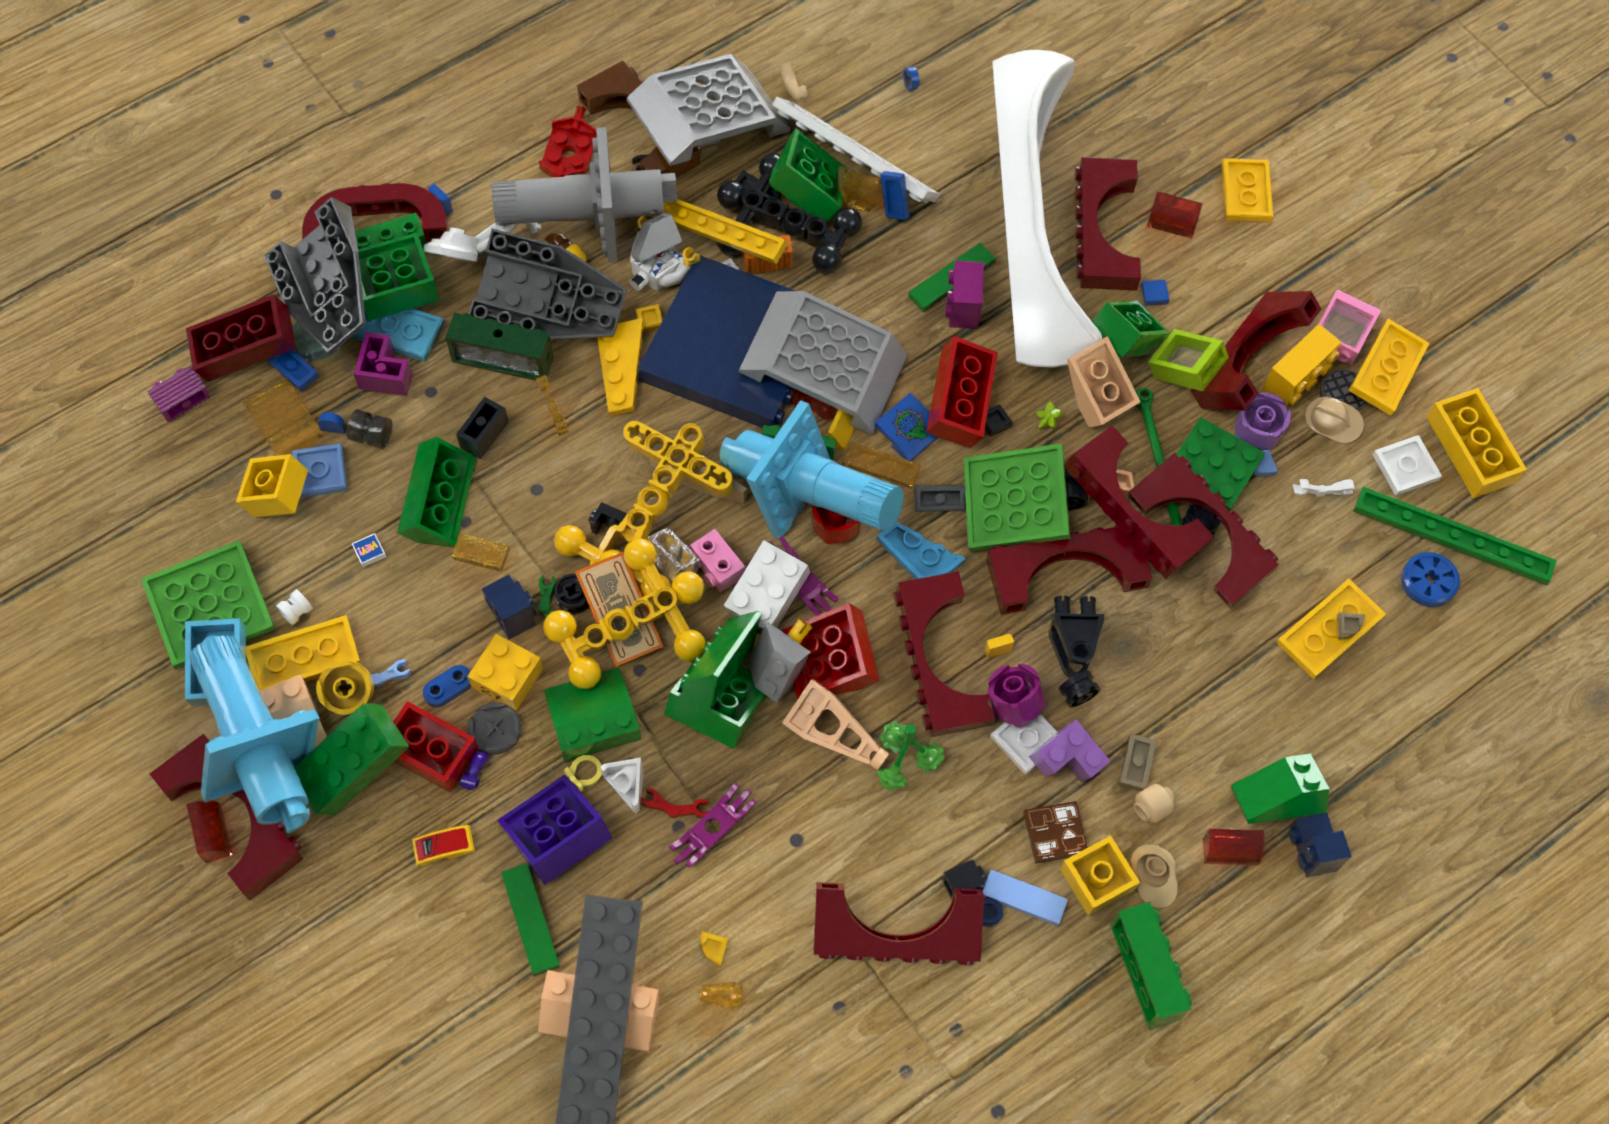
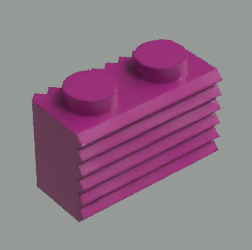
M192 366L177 370L171 378L155 383L147 391L167 422H171L172 419L179 417L180 414H184V412L192 409L193 406H197V404H201L202 401L211 397L205 384L197 373L193 371Z

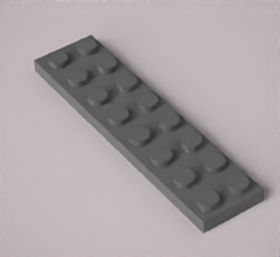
M585 895L556 1124H615L643 901Z

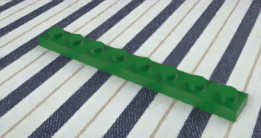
M1362 487L1353 510L1364 516L1539 583L1548 585L1551 581L1557 560L1369 488Z

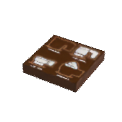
M1077 801L1024 810L1023 814L1035 864L1070 858L1088 848Z

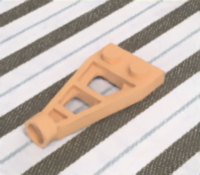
M815 680L809 682L782 722V724L803 739L869 764L877 771L880 770L890 753L878 746L841 701ZM825 709L831 710L840 721V727L833 735L820 732L815 727L816 721ZM846 728H851L860 736L861 744L857 749H851L840 742V737ZM873 751L877 752V753L875 754V756L873 757V759H871V758H870L871 752H873Z

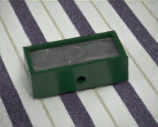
M454 313L445 337L453 363L546 383L554 359L549 333L540 329L522 328L517 324L499 323L494 319H481L468 313Z

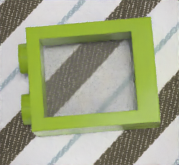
M1174 329L1148 363L1154 379L1204 391L1229 357L1223 340Z

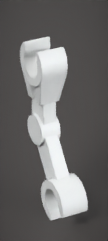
M1300 479V485L1292 484L1295 495L1310 493L1315 494L1317 497L1325 496L1326 494L1346 496L1353 494L1352 490L1355 489L1351 479L1334 483L1331 486L1311 485L1307 479Z

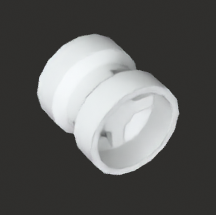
M297 589L290 594V598L287 601H281L276 605L278 611L292 626L299 621V616L307 614L313 609L308 600Z

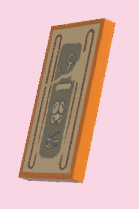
M623 552L575 571V575L597 624H599V620H603L610 610L616 608L625 609L627 605L630 608L636 600L642 598L631 569L625 563ZM639 606L634 611L635 615L640 619H644L649 615V611L645 606ZM617 618L612 621L611 626L616 631H622L626 627V622L621 618ZM653 621L646 625H639V629L634 630L633 634L626 640H613L611 644L609 642L606 643L615 668L664 647Z

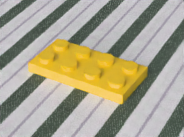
M1387 319L1382 325L1348 391L1391 416L1412 379L1429 342L1392 320Z
M1347 579L1282 635L1276 643L1314 680L1379 623L1386 613L1350 579ZM1339 612L1365 614L1364 623L1355 635L1347 639L1338 640L1337 615Z
M347 615L246 646L249 668L259 691L300 674L305 682L317 679L329 665L336 662L354 661L361 664Z

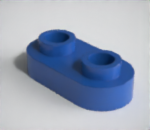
M455 665L429 681L423 688V697L426 703L431 707H442L466 692L471 687L467 677L470 670L463 665ZM457 674L463 675L460 680L454 679ZM434 689H440L438 694H431Z

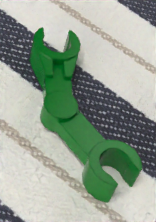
M542 575L539 578L541 600L538 608L539 612L546 618L552 612L550 609V599L555 590L556 580L552 576L551 585L545 586L543 585L544 576Z

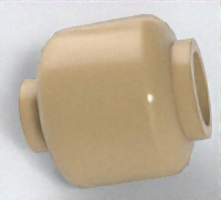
M1152 784L1136 795L1134 810L1142 821H1148L1153 824L1158 823L1173 813L1175 796L1168 787Z

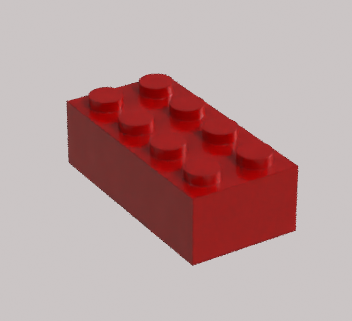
M953 336L942 348L926 433L968 448H972L983 438L998 352Z

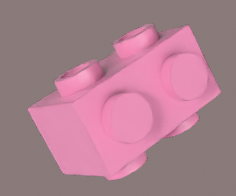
M716 529L690 545V551L699 559L698 568H701L705 573V580L710 587H716L720 593L737 583L745 571L744 564Z

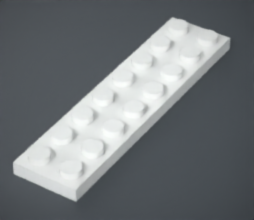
M779 97L775 98L772 105L779 109L777 113L781 116L796 121L797 126L815 133L814 136L834 145L833 148L840 153L853 156L852 160L859 165L872 167L870 171L879 177L884 171L905 174L906 190L910 191L908 194L910 197L924 203L928 201L937 202L941 194L794 102Z

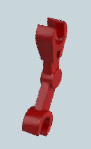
M646 788V792L654 796L652 801L648 802L640 798L644 807L661 810L667 813L670 818L695 815L697 818L702 819L709 812L697 811L698 806L708 805V801L705 799H698L694 804L672 805L652 788Z

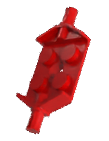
M580 106L576 107L573 117L555 120L551 123L552 131L542 161L539 160L540 170L551 178L564 177L565 175H580L587 172L593 153L592 138H597V129L583 120L586 108L583 106L581 108ZM572 151L575 153L571 157H566L563 155L565 152Z

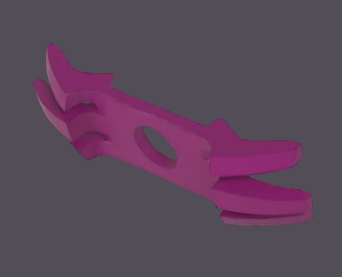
M781 536L779 541L786 552L802 561L783 536ZM810 570L808 579L799 590L798 596L817 616L821 613L810 601L812 598L824 611L832 610L819 594L820 591L834 603L839 599Z
M735 782L726 795L693 828L669 846V849L673 852L687 844L689 840L692 841L674 862L676 864L683 862L694 854L697 848L700 850L686 865L690 868L701 860L706 852L739 820H742L756 804V801L751 799L736 814L751 794V791L747 789L728 806L727 804L739 788V785ZM709 820H717L721 824L720 831L715 834L708 833L705 829V824Z

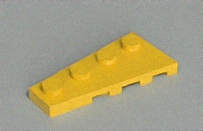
M643 318L618 323L614 336L597 337L608 412L611 417L635 411L638 385L637 374L643 342L642 331L644 330L645 323Z

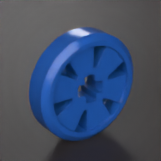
M1423 552L1413 556L1406 563L1401 573V583L1405 593L1414 602L1426 607H1438L1448 603L1457 593L1460 584L1459 573L1454 564L1446 557L1432 552ZM1428 575L1431 576V580H1435L1433 584L1430 583L1429 579H1425Z

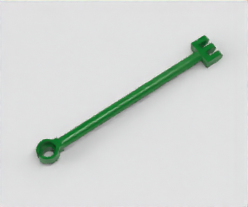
M1144 387L1143 389L1139 388L1136 390L1140 403L1135 405V407L1139 408L1140 412H1142L1157 468L1165 459L1151 411L1154 396L1150 389ZM1142 393V395L1147 396V398L1141 397L1140 394ZM1166 504L1172 526L1182 525L1177 504Z

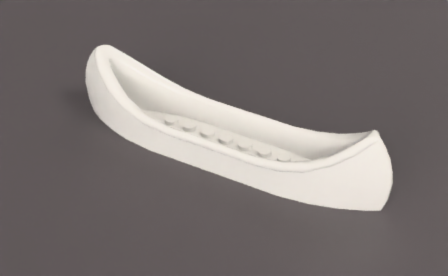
M1024 50L1005 55L993 61L1016 362L1029 366L1054 368L1068 365V358L1101 340L1102 335L1075 301L1063 282L1051 255L1045 229L1039 164L1040 151L1051 115L1074 74V59L1052 51Z

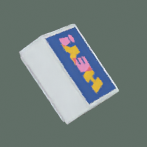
M375 533L352 543L363 568L386 558L385 552Z

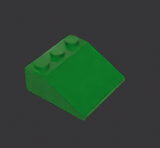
M795 129L772 170L769 184L772 185L774 190L788 197L794 205L800 206L808 214L811 213L813 216L822 217L827 222L842 207L850 169L798 129Z
M417 233L358 249L363 302L369 321L440 301L434 278Z
M692 663V665L688 668V670L684 673V675H685L686 673L690 674V673L692 672V671H691V668H692V666H693V663ZM743 667L738 669L709 713L680 700L683 690L680 688V683L684 677L683 675L670 691L664 715L734 749L746 733L766 697L764 693L755 688L750 670Z
M620 668L602 672L599 682L589 689H579L571 682L544 689L564 762L575 760L582 755L595 754L641 740L640 728Z

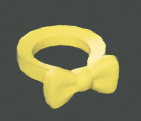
M582 755L573 761L570 769L565 767L563 771L579 792H582L583 787L592 786L601 779L600 767L602 765L596 757ZM589 761L595 764L597 772L593 778L588 780L576 779L574 775L580 763Z

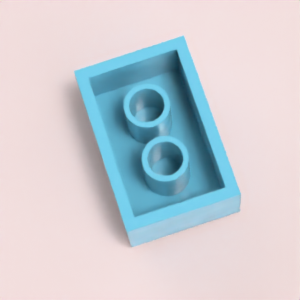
M240 618L185 621V700L191 706H205L209 704L190 662V652L203 641L216 636L228 635L235 637L246 661V626Z

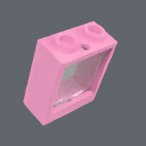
M1339 290L1334 294L1319 324L1342 342L1337 350L1340 354L1336 359L1352 365L1381 310Z

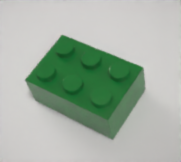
M1138 301L1107 302L1092 320V323L1101 332L1102 339L1108 336L1118 357L1152 355L1170 334Z

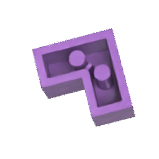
M1077 719L1066 724L1029 756L1044 777L1056 773L1067 764L1081 782L1092 778L1110 762Z

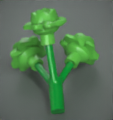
M892 721L891 725H884L883 733L880 735V740L884 742L883 748L890 749L893 753H899L896 762L892 763L891 768L881 767L876 772L880 777V784H882L883 788L895 791L897 788L902 789L904 785H907L908 781L900 771L908 746L913 745L918 750L916 766L922 768L925 773L929 772L930 769L933 771L937 770L941 762L944 761V756L942 755L944 749L939 747L936 742L921 746L914 739L916 727L913 724L906 726L900 725L897 721Z

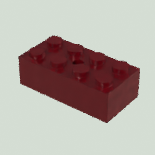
M274 294L186 328L193 371L208 382L296 349L289 308Z

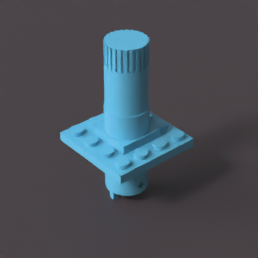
M803 401L798 403L774 439L752 430H746L738 436L736 441L725 437L721 445V464L725 468H730L732 474L747 480L771 535L779 539L791 528L793 520L804 509L805 503L819 508L822 507L881 531L891 529L902 511L904 493L900 487L839 465L830 459L809 403Z
M222 635L203 641L196 648H193L189 659L217 722V728L221 736L212 739L205 745L201 785L202 798L204 802H208L244 790L258 823L268 825L282 821L287 834L293 832L307 823L310 818L309 808L306 809L308 798L294 767L313 751L319 722L318 714L315 709L307 712L301 710L294 713L291 717L282 720L273 719L267 705L263 702L235 637Z

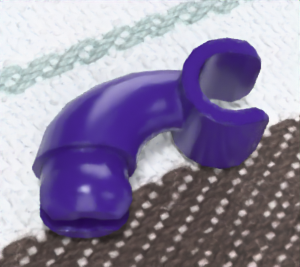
M478 751L473 754L468 772L464 773L460 781L462 788L473 790L478 787L480 777H477V774L489 761L487 753Z

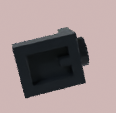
M601 502L598 509H594L589 517L592 533L597 535L603 523L608 528L613 525L619 526L628 513Z

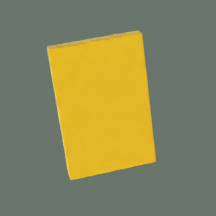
M1223 158L1222 178L1225 221L1272 222L1273 205L1269 160Z

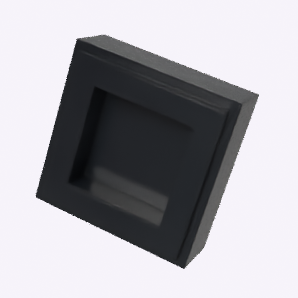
M1000 404L988 410L985 429L990 437L1012 427V421Z

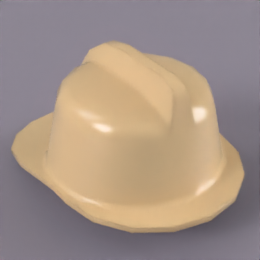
M1317 398L1306 409V423L1310 429L1336 442H1352L1363 431L1364 422L1359 411L1335 398Z
M1143 845L1138 847L1132 854L1131 864L1133 872L1140 881L1137 887L1140 897L1146 903L1150 902L1152 907L1164 908L1171 905L1178 893L1175 875L1176 866L1172 854L1159 845Z

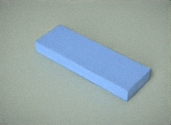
M990 870L983 889L984 898L995 899L1001 905L1056 926L1060 924L1068 901L1067 898L994 870Z

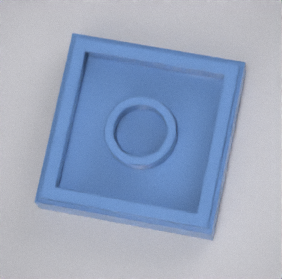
M342 443L291 451L292 456L308 469L300 498L348 491Z

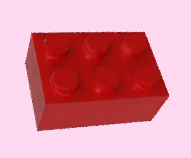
M407 701L393 722L409 745V748L394 762L450 793L469 765L473 754L479 749L476 739Z

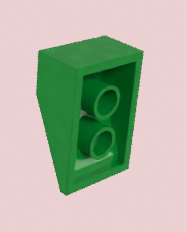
M1311 754L1284 757L1231 784V790L1248 824L1327 813L1330 789Z

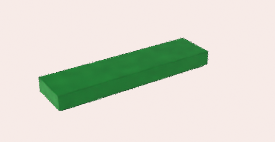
M980 242L909 291L908 297L922 312H925L948 295V290H952V284H948L949 270L954 269L955 261L983 262L985 270L995 263L996 258Z
M525 863L502 871V878L533 976L545 973L547 970L551 971L559 968L560 965L528 864Z

